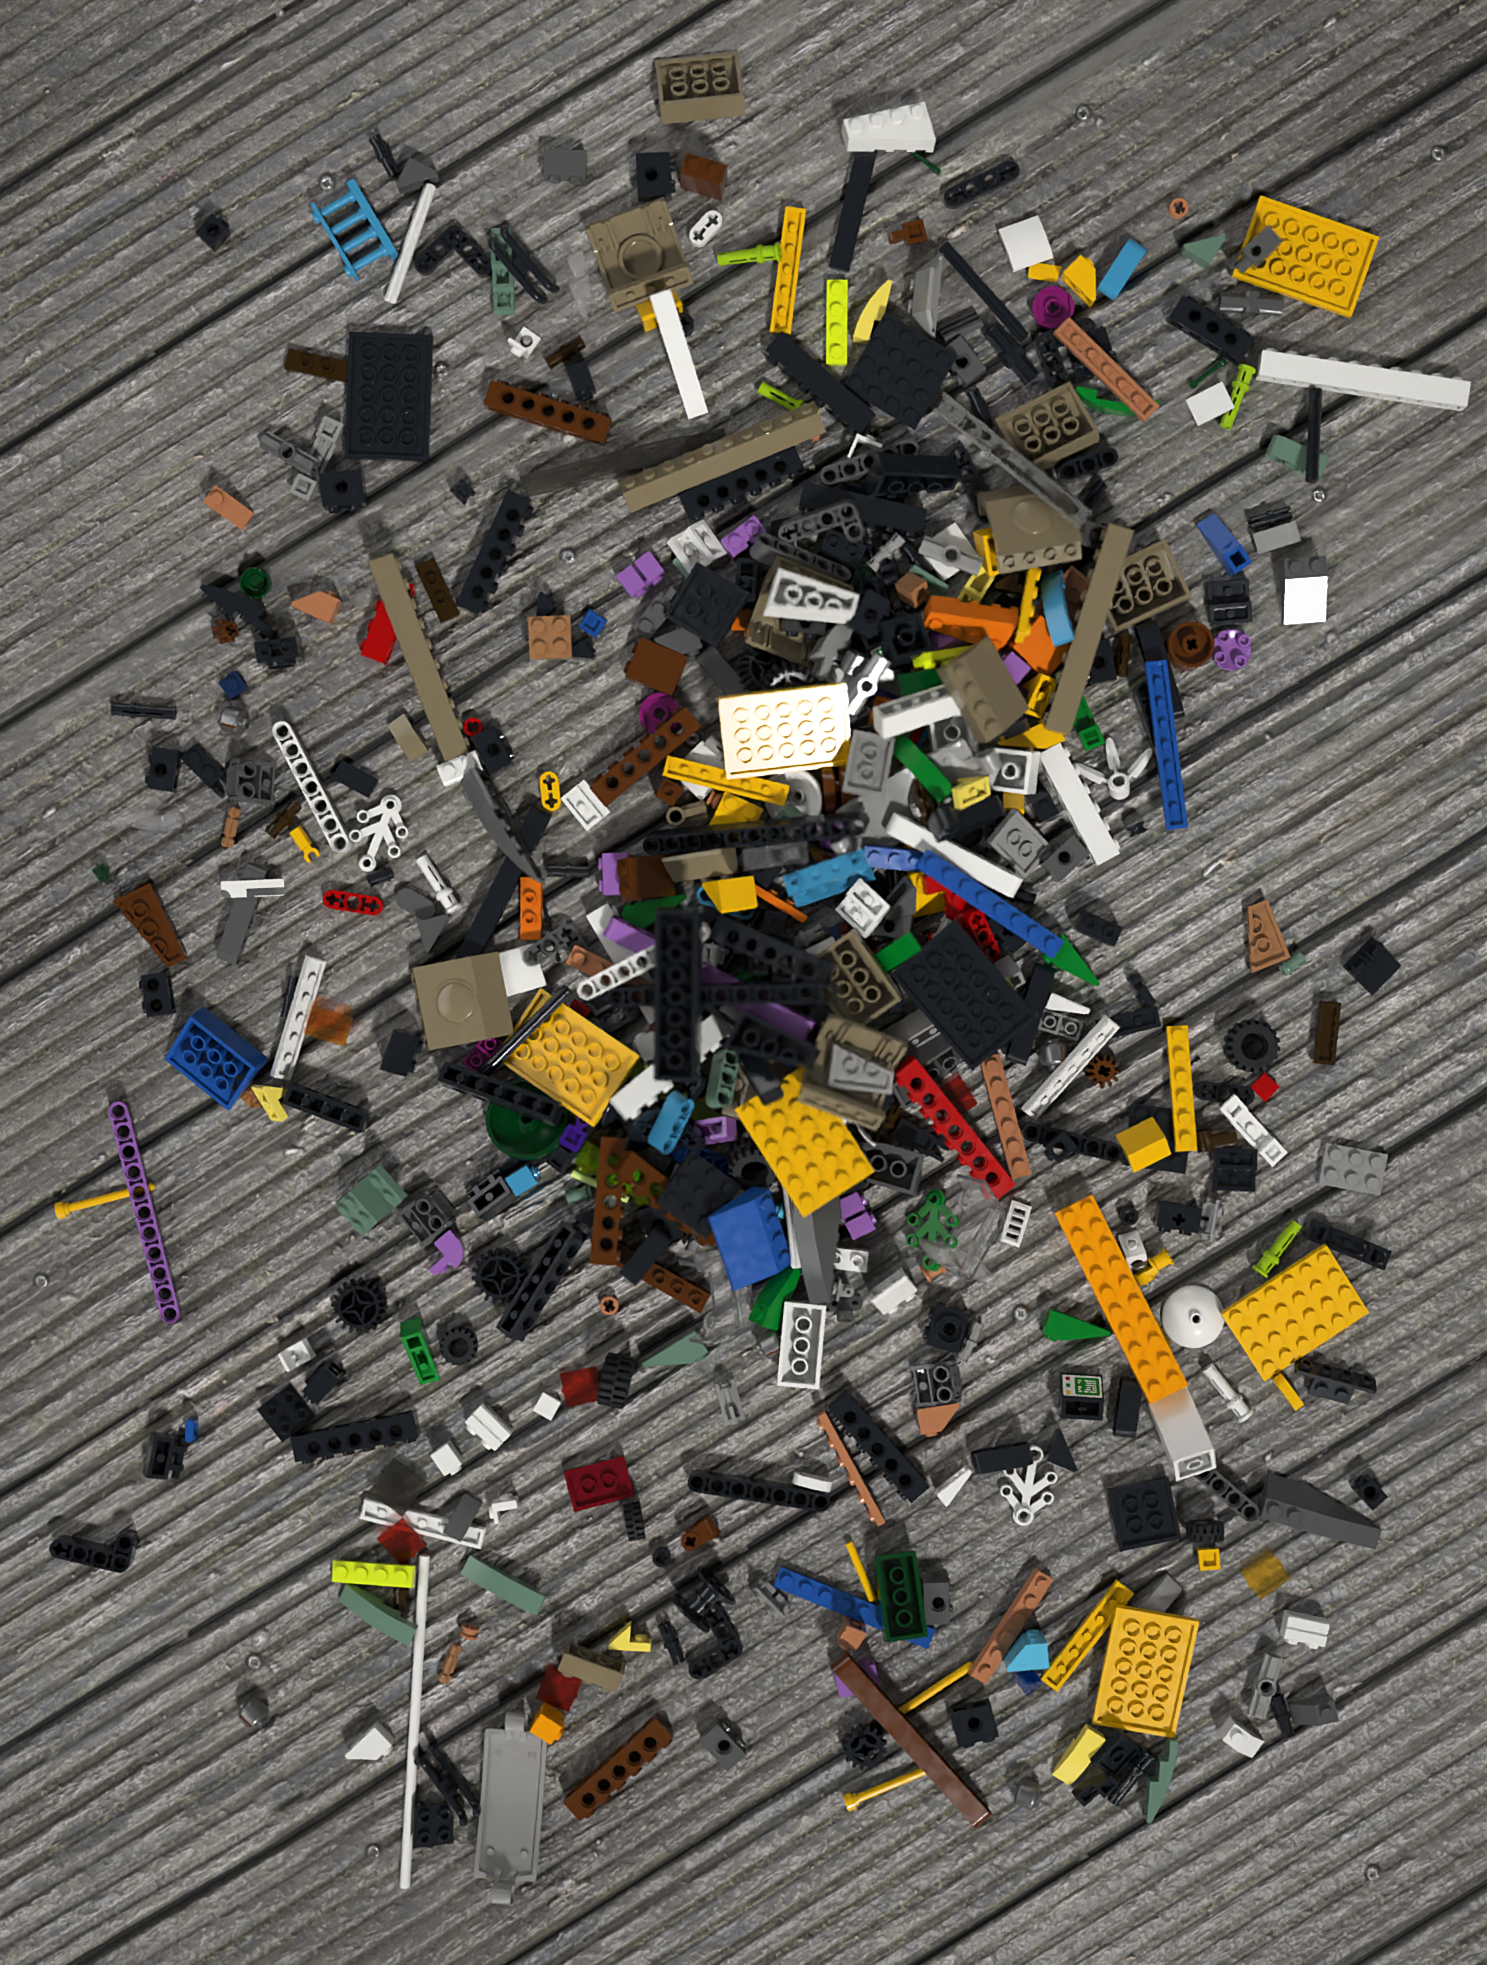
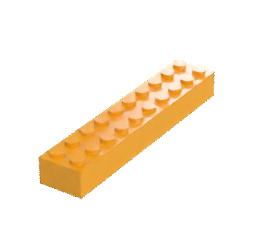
M1090 1194L1053 1212L1147 1402L1152 1404L1188 1386L1093 1195Z

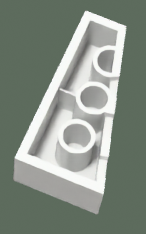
M925 101L844 119L841 132L846 150L857 152H874V150H886V152H894V150H906V152L925 150V152H933L936 141Z
M778 568L772 582L763 616L849 624L855 613L859 595Z

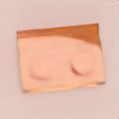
M313 1005L304 1035L346 1046L354 1017Z

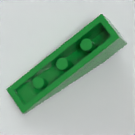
M908 932L876 953L875 956L886 972H888L922 949L912 934Z
M790 1264L779 1273L772 1275L755 1300L748 1320L762 1327L778 1331L783 1320L784 1302L791 1300L802 1268L794 1269Z

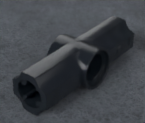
M1000 324L995 326L985 336L987 341L997 351L998 357L1004 366L1011 369L1024 385L1030 383L1039 374V371L1026 357V352L1017 341H1013Z

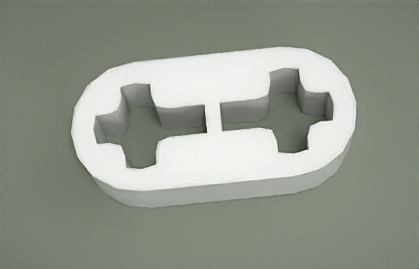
M714 210L708 211L691 229L689 239L693 246L703 247L722 227V216L719 212ZM716 217L717 225L711 224L709 228H707V226L709 225V218L714 219ZM704 230L705 232L702 234L703 240L697 239L695 241L694 234H700Z
M799 1471L794 1472L792 1479L793 1484L822 1492H830L833 1483L828 1478Z

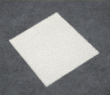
M1223 382L1186 399L1198 426L1235 408Z

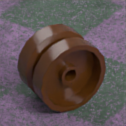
M1185 622L1178 625L1168 634L1164 646L1169 662L1174 668L1182 671H1192L1204 665L1211 658L1215 649V642L1211 631L1205 625L1198 622ZM1188 644L1191 645V650L1187 648Z
M847 765L838 767V778H835L833 767L821 768L825 812L836 811L837 798H840L842 807L855 796V794L842 792Z

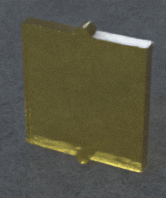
M1270 1550L1240 1571L1249 1583L1248 1587L1254 1590L1260 1600L1290 1579L1281 1567L1282 1563L1276 1560Z

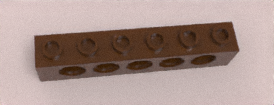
M497 379V382L490 381L483 404L487 410L601 446L606 445L612 426V419L605 412H590L589 408L583 405L574 407L569 405V402L564 399L557 398V401L549 399L547 394L541 392L533 394L529 392V389L522 386L514 388L509 386L508 382ZM506 395L514 396V400L511 403L503 401ZM532 401L534 406L532 409L527 410L523 408L524 403ZM547 407L554 409V413L550 416L543 414ZM568 413L574 415V419L571 422L563 420V417ZM586 420L594 421V426L589 429L583 427V424Z
M679 706L671 713L673 718L668 722L665 720L661 721L655 726L657 731L650 736L647 733L639 740L641 745L636 749L631 747L623 753L625 758L622 761L618 762L615 760L607 767L609 771L604 776L600 773L591 780L593 785L589 788L605 807L703 726L687 706L684 708ZM674 722H679L682 725L683 729L680 734H675L672 731L671 726ZM657 736H664L666 738V745L664 747L656 745L655 739ZM642 749L650 752L649 760L644 761L640 758L639 753ZM625 763L633 764L634 772L632 774H627L624 771ZM610 776H615L618 779L617 787L608 785V778Z
M601 1136L590 1264L615 1266V1261H620L621 1249H617V1240H622L623 1228L619 1227V1219H624L625 1207L621 1206V1198L626 1197L627 1185H622L618 1181L615 1186H610L606 1182V1177L609 1174H614L611 1170L615 1166L609 1163L608 1156L611 1153H617L621 1158L625 1151H629L626 1148V1138ZM613 1195L616 1198L617 1202L613 1207L605 1205L604 1199L606 1196ZM606 1216L612 1217L615 1221L614 1226L611 1228L604 1227L602 1224L603 1218ZM605 1237L610 1238L613 1242L612 1247L609 1249H604L600 1245V1241Z
M625 1151L611 1170L616 1175L615 1179L623 1185L627 1183L631 1186V1191L638 1197L644 1196L648 1200L647 1204L655 1210L659 1208L663 1211V1216L671 1222L676 1221L680 1225L678 1228L688 1235L691 1233L695 1236L694 1240L703 1247L705 1245L713 1247L716 1243L713 1230L708 1238L705 1239L655 1203L669 1180L633 1151ZM636 1170H638L640 1173L639 1179L637 1181H635L633 1178L634 1172ZM652 1183L655 1184V1191L653 1193L649 1190Z
M605 1237L600 1241V1245L604 1249H609L612 1247L613 1242L610 1238ZM617 1240V1249H621L620 1261H615V1265L623 1268L637 1249L621 1240ZM658 1261L654 1262L641 1279L698 1313L702 1312L711 1296L709 1290Z
M658 1713L654 1714L564 1797L563 1804L579 1821L585 1817L588 1819L596 1811L595 1808L600 1803L603 1805L610 1799V1794L615 1789L619 1791L626 1784V1779L631 1775L633 1777L636 1776L646 1761L650 1763L657 1756L656 1752L662 1747L665 1749L673 1741V1730ZM648 1737L655 1738L656 1742L653 1744H649L645 1741V1739ZM632 1751H638L641 1754V1756L638 1758H633L630 1755V1753ZM622 1765L625 1767V1770L618 1772L614 1767ZM601 1779H607L610 1782V1784L607 1786H603L599 1783V1781ZM591 1793L594 1795V1798L588 1800L584 1797V1794Z

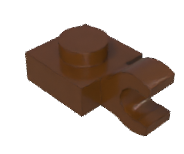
M923 219L902 223V230L892 231L888 236L890 245L905 240L906 246L927 242Z

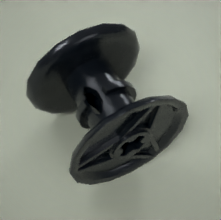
M609 1101L601 1117V1126L605 1130L610 1131L626 1126L625 1130L628 1132L625 1141L626 1148L629 1151L638 1153L650 1147L651 1144L648 1142V1137L661 1109H651L645 1113L640 1109L642 1113L632 1121L630 1118L625 1121Z
M698 1566L697 1573L704 1584L699 1589L695 1588L694 1594L689 1600L676 1593L671 1595V1599L692 1624L703 1632L708 1633L710 1626L703 1614L708 1609L712 1610L714 1608L713 1604L718 1598L730 1605H734L736 1600L715 1575L704 1567Z

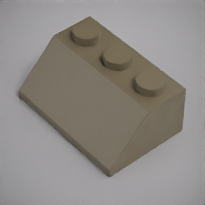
M736 848L716 849L662 858V863L673 883L681 882L682 886L694 884L693 880L700 879L701 883L710 882L716 876H720V880L733 878L732 874L739 873Z
M567 1641L558 1671L563 1676L569 1678L573 1676L580 1678V1681L585 1684L592 1685L593 1683L599 1685L604 1691L617 1692L624 1675L626 1662Z

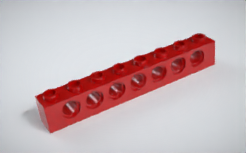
M911 1054L895 1068L894 1074L896 1076L893 1079L900 1088L906 1087L909 1091L906 1095L913 1104L918 1102L921 1106L919 1111L927 1120L930 1117L934 1122L931 1126L938 1135L942 1133L946 1137L944 1143L951 1151L955 1149L959 1155L956 1158L963 1166L968 1165L971 1171L968 1173L976 1182L978 1180L982 1182L984 1186L981 1189L988 1198L992 1195L997 1201L1016 1185L917 1059ZM918 1077L919 1083L916 1086H911V1080ZM931 1093L932 1098L928 1102H923V1097ZM944 1109L943 1116L937 1118L936 1112ZM952 1125H957L955 1132L948 1133ZM964 1141H969V1146L961 1149V1144ZM976 1157H982L980 1163L973 1164V1161ZM989 1172H994L993 1178L986 1180V1175Z

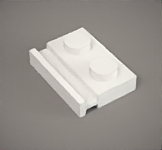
M582 780V782L560 799L586 831H588L611 812L591 791L587 782Z

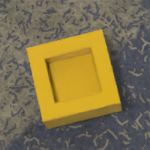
M1218 1547L1197 1548L1198 1568L1200 1571L1221 1569Z

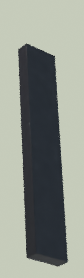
M874 150V152H855L829 263L830 269L847 273L850 271L878 150Z

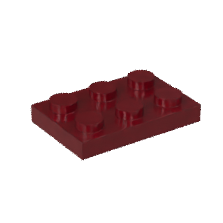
M625 1455L564 1470L574 1512L635 1496Z

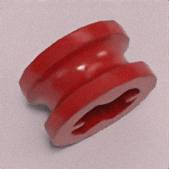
M469 718L465 721L463 728L465 733L472 737L483 731V724L477 718ZM477 722L479 725L477 726L479 728L478 731L469 732V723L475 724Z

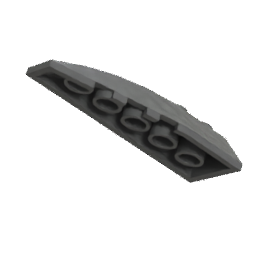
M475 766L472 767L461 782V785L464 789L462 793L468 802L470 801L473 806L471 808L473 815L476 819H480L496 844L521 870L533 880L539 883L544 882L490 775Z
M940 1034L903 1056L897 1066L912 1054L936 1085L940 1087L944 1083L942 1079L949 1073L954 1074L958 1070L956 1066L963 1059ZM913 1078L910 1085L916 1086L919 1083V1078ZM893 1079L892 1093L905 1110L913 1105L906 1095L909 1091L905 1086L900 1088Z
M856 1142L875 1171L866 1177L868 1183L910 1195L917 1194L922 1176L924 1154L886 1143H876V1146H872L870 1143Z
M840 1194L804 1218L792 1201L793 1221L800 1264L811 1305L827 1303L832 1300L833 1269L837 1259V1254L835 1253L837 1242H839V1222H841L842 1218Z
M1267 1473L1257 1505L1260 1510V1518L1331 1539L1376 1549L1382 1531L1381 1528L1315 1490L1308 1484Z

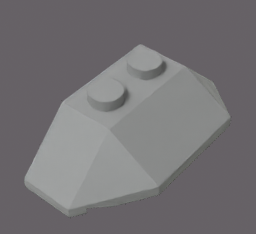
M941 253L918 270L915 279L910 281V292H913V300L908 302V313H911V321L919 331L932 340H935L943 262V254Z

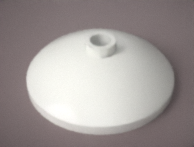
M801 770L773 774L770 777V781L790 785L786 805L792 803L804 816L821 814L823 808L822 790L817 780L810 773ZM798 792L802 795L801 799L798 797ZM765 802L767 811L773 819L785 807ZM796 826L793 830H800V828Z
M1197 1285L1184 1286L1175 1290L1166 1299L1162 1309V1324L1167 1335L1177 1344L1187 1348L1203 1347L1213 1342L1222 1331L1224 1319L1220 1312L1224 1308L1219 1298L1209 1289ZM1195 1315L1199 1316V1320L1197 1322L1192 1321V1318Z

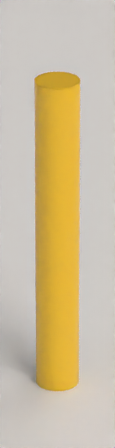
M853 1541L845 1543L866 1596L869 1602H872L877 1598Z

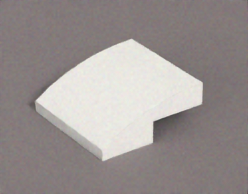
M1038 215L998 229L999 237L1004 245L1006 257L1013 272L1053 258L1046 233Z
M704 519L689 526L684 532L667 541V544L688 574L696 562L708 567L727 554Z
M956 523L933 537L935 540L948 545H955L961 550L978 556ZM953 551L945 553L949 561H954L957 558ZM924 556L942 582L960 571L957 568L948 567L942 562Z
M703 741L684 758L685 760L725 769V763L722 760L719 761L717 759L718 756L704 746ZM679 780L699 801H702L713 790V788Z
M859 878L846 893V898L835 910L854 929L856 928L864 938H867L881 922L891 906L862 878Z
M534 942L499 952L507 997L547 985L541 964L529 967L522 960L524 951L532 946ZM528 952L529 956L527 959L529 961L534 960V962H536L535 958L537 957L538 953L535 952L534 954H531L530 952Z

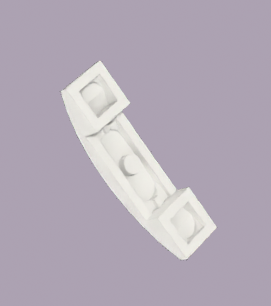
M1235 1094L1219 1107L1220 1111L1254 1149H1257V1152L1272 1167L1288 1153L1256 1120Z

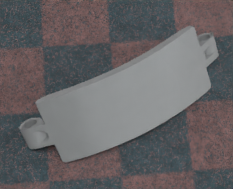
M964 739L956 740L925 755L953 787H956V780L959 778L988 776V774L995 773L1003 767L994 748H989L973 755ZM905 766L888 775L884 800L858 795L836 811V813L863 811L870 818V823L863 835L834 838L831 840L830 845L837 857L862 849L864 844L894 847L900 843V840L884 831L894 812H898L918 822L911 815L909 809L913 780L917 778ZM953 792L940 803L941 807L950 805L952 810L956 809ZM854 821L857 826H864L861 821Z
M507 1711L505 1729L487 1728L485 1730L480 1800L481 1814L479 1815L474 1876L476 1878L494 1879L491 1903L513 1904L515 1881L534 1882L536 1881L538 1871L547 1742L527 1730L528 1713Z

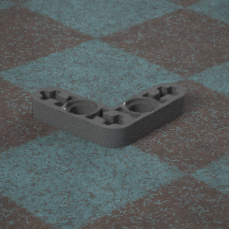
M563 924L527 948L522 955V960L526 966L534 967L561 948H564L568 955H570L575 944L589 951L590 949L572 925ZM562 929H564L565 931L569 930L571 932L569 934V938L571 940L576 938L577 941L573 942L570 946H568L567 944L570 942V940L568 939V937L563 938L561 936V934L563 933ZM544 941H553L555 944L554 950H546L543 946ZM540 949L542 953L537 955L535 958L536 962L527 959L529 956L528 952L534 954ZM580 971L581 974H582L584 977H587V978H590V977H591V976H589V975L583 973L582 971Z

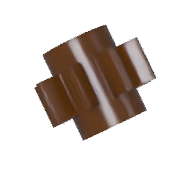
M229 617L215 620L216 625L211 627L213 638L220 640V644L234 642V636L239 634L237 632V624L231 622Z

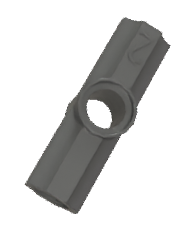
M1245 291L1243 293L1220 292L1217 308L1218 312L1241 313V316L1256 317L1259 315L1281 316L1284 308V297L1261 295L1257 291Z
M269 431L263 434L260 439V448L283 460L288 465L297 468L312 478L318 474L321 468V461L297 448L292 443L281 439ZM293 451L292 456L288 458L289 452Z

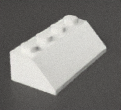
M807 1300L784 1302L777 1386L819 1389L826 1303L811 1305L810 1301Z

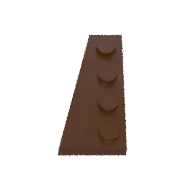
M152 883L112 901L123 912L127 920L138 930L137 932L149 943L150 947L167 967L174 966L188 959Z

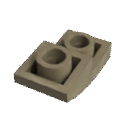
M402 714L387 725L411 762H414L429 751L421 735L416 732L406 714Z

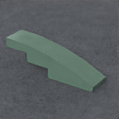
M509 227V233L511 234V236H512V227ZM491 228V237L495 236L498 239L497 244L513 261V250L502 238L500 228ZM491 250L494 315H515L514 276Z
M474 1555L469 1556L461 1572V1575L477 1585L534 1615L538 1614L547 1597L516 1576L508 1575L496 1566L488 1565Z
M346 1583L339 1598V1601L344 1606L389 1637L407 1646L410 1645L418 1625L401 1618L400 1611L384 1605L385 1599L353 1584Z
M1176 1736L1175 1738L1166 1737L1165 1755L1157 1754L1158 1761L1156 1762L1155 1775L1147 1774L1144 1818L1147 1823H1152L1169 1788L1178 1749Z

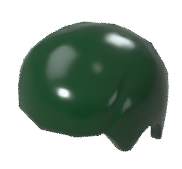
M260 567L246 569L240 578L242 592L252 599L265 597L271 591V576Z

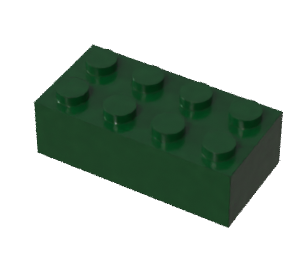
M908 1550L871 1556L883 1641L889 1643L928 1637L916 1551Z

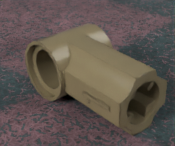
M702 800L679 807H672L667 811L666 818L670 825L677 827L706 819L708 814L705 802ZM678 811L682 814L679 822H672L670 820L672 812Z

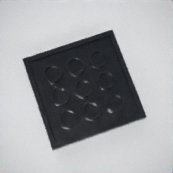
M885 312L844 386L853 394L916 430L958 355Z

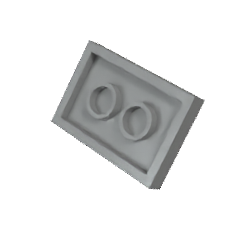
M853 730L842 792L884 800L895 742L894 737L883 739L879 734Z
M1015 809L1008 813L986 840L1025 879L1052 847Z
M1325 1142L1317 1183L1381 1195L1388 1154Z

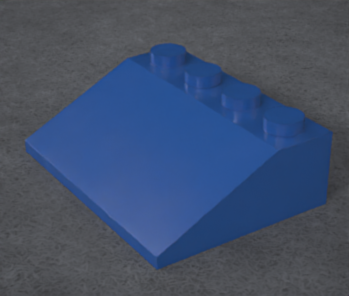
M203 1007L189 1017L165 1060L229 1111L260 1073L268 1058Z
M752 1186L708 1217L732 1290L736 1291L777 1274L791 1264L787 1242L769 1189Z

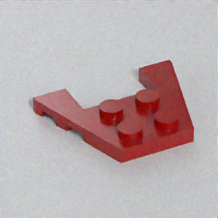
M921 875L923 893L930 895L943 891L946 918L952 921L956 919L968 933L963 922L964 913L971 908L978 909L928 875ZM973 879L974 881L983 886V883L977 881L976 879ZM933 933L927 934L928 941H930L933 938Z

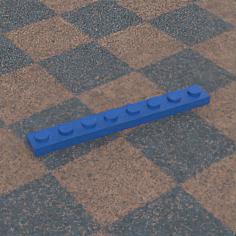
M1167 660L1145 662L1165 830L1188 828Z
M926 849L915 865L917 869L1048 957L1054 959L1065 942L930 850Z
M782 1565L780 1566L773 1587L882 1630L878 1604L869 1602L866 1599ZM927 1625L928 1637L906 1641L928 1649L935 1633V1627Z

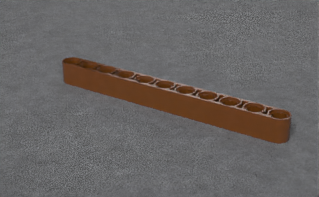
M847 1651L830 1664L831 1669L973 1827L978 1828L992 1816L986 1804Z

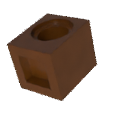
M665 778L655 797L671 807H675L684 792V788Z

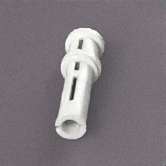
M426 854L417 859L416 863L436 892V900L440 901L445 908V914L450 915L459 910L463 905L458 903L452 894V888L445 885L428 855Z
M1211 1363L1206 1366L1202 1372L1226 1401V1407L1232 1409L1238 1417V1422H1244L1252 1416L1254 1410L1249 1409L1242 1400L1243 1396L1237 1394L1231 1388L1214 1364Z

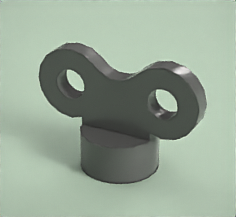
M856 1295L851 1296L847 1300L839 1298V1301H836L837 1306H832L831 1302L826 1303L830 1311L837 1312L838 1322H852L853 1311H859L863 1306L861 1297ZM857 1301L858 1305L853 1306L852 1302Z

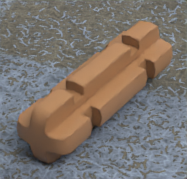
M229 807L227 814L229 818L226 819L223 832L225 836L222 837L221 845L224 847L232 848L234 845L233 836H236L239 822L237 818L240 817L241 813L239 808Z
M453 1642L448 1650L450 1653H447L442 1666L443 1671H440L438 1680L441 1683L448 1684L452 1677L450 1674L454 1672L459 1659L457 1655H460L462 1651V1646L458 1643Z

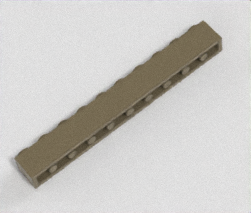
M815 402L805 403L772 419L764 420L738 433L725 436L714 443L706 444L697 450L687 452L675 459L667 460L663 464L648 468L639 474L626 477L624 480L619 481L630 511L634 512L826 433Z
M1110 523L1108 529L1103 528L1100 540L1103 541L1101 549L1097 548L1093 561H1096L1097 564L1095 570L1090 569L1087 581L1091 583L1089 589H1084L1080 602H1084L1082 611L1077 610L1074 622L1078 623L1076 631H1073L1075 640L1069 642L1072 643L1070 650H1065L1061 663H1064L1065 666L1063 672L1058 671L1055 683L1059 684L1057 692L1052 691L1049 700L1052 708L1050 712L1046 711L1042 724H1046L1045 730L1070 736L1134 530Z
M393 553L369 561V568L443 761L446 762L469 753L468 749L471 748L466 736H462L460 731L463 728L459 716L455 717L452 710L455 709V704L452 697H447L445 689H448L444 677L440 678L437 671L440 669L439 662L436 657L432 658L430 650L433 649L429 637L425 638L422 632L425 629L421 617L417 618L414 611L418 609L413 597L409 598L407 592L410 589L406 577H401L399 570L402 569L399 558H394Z

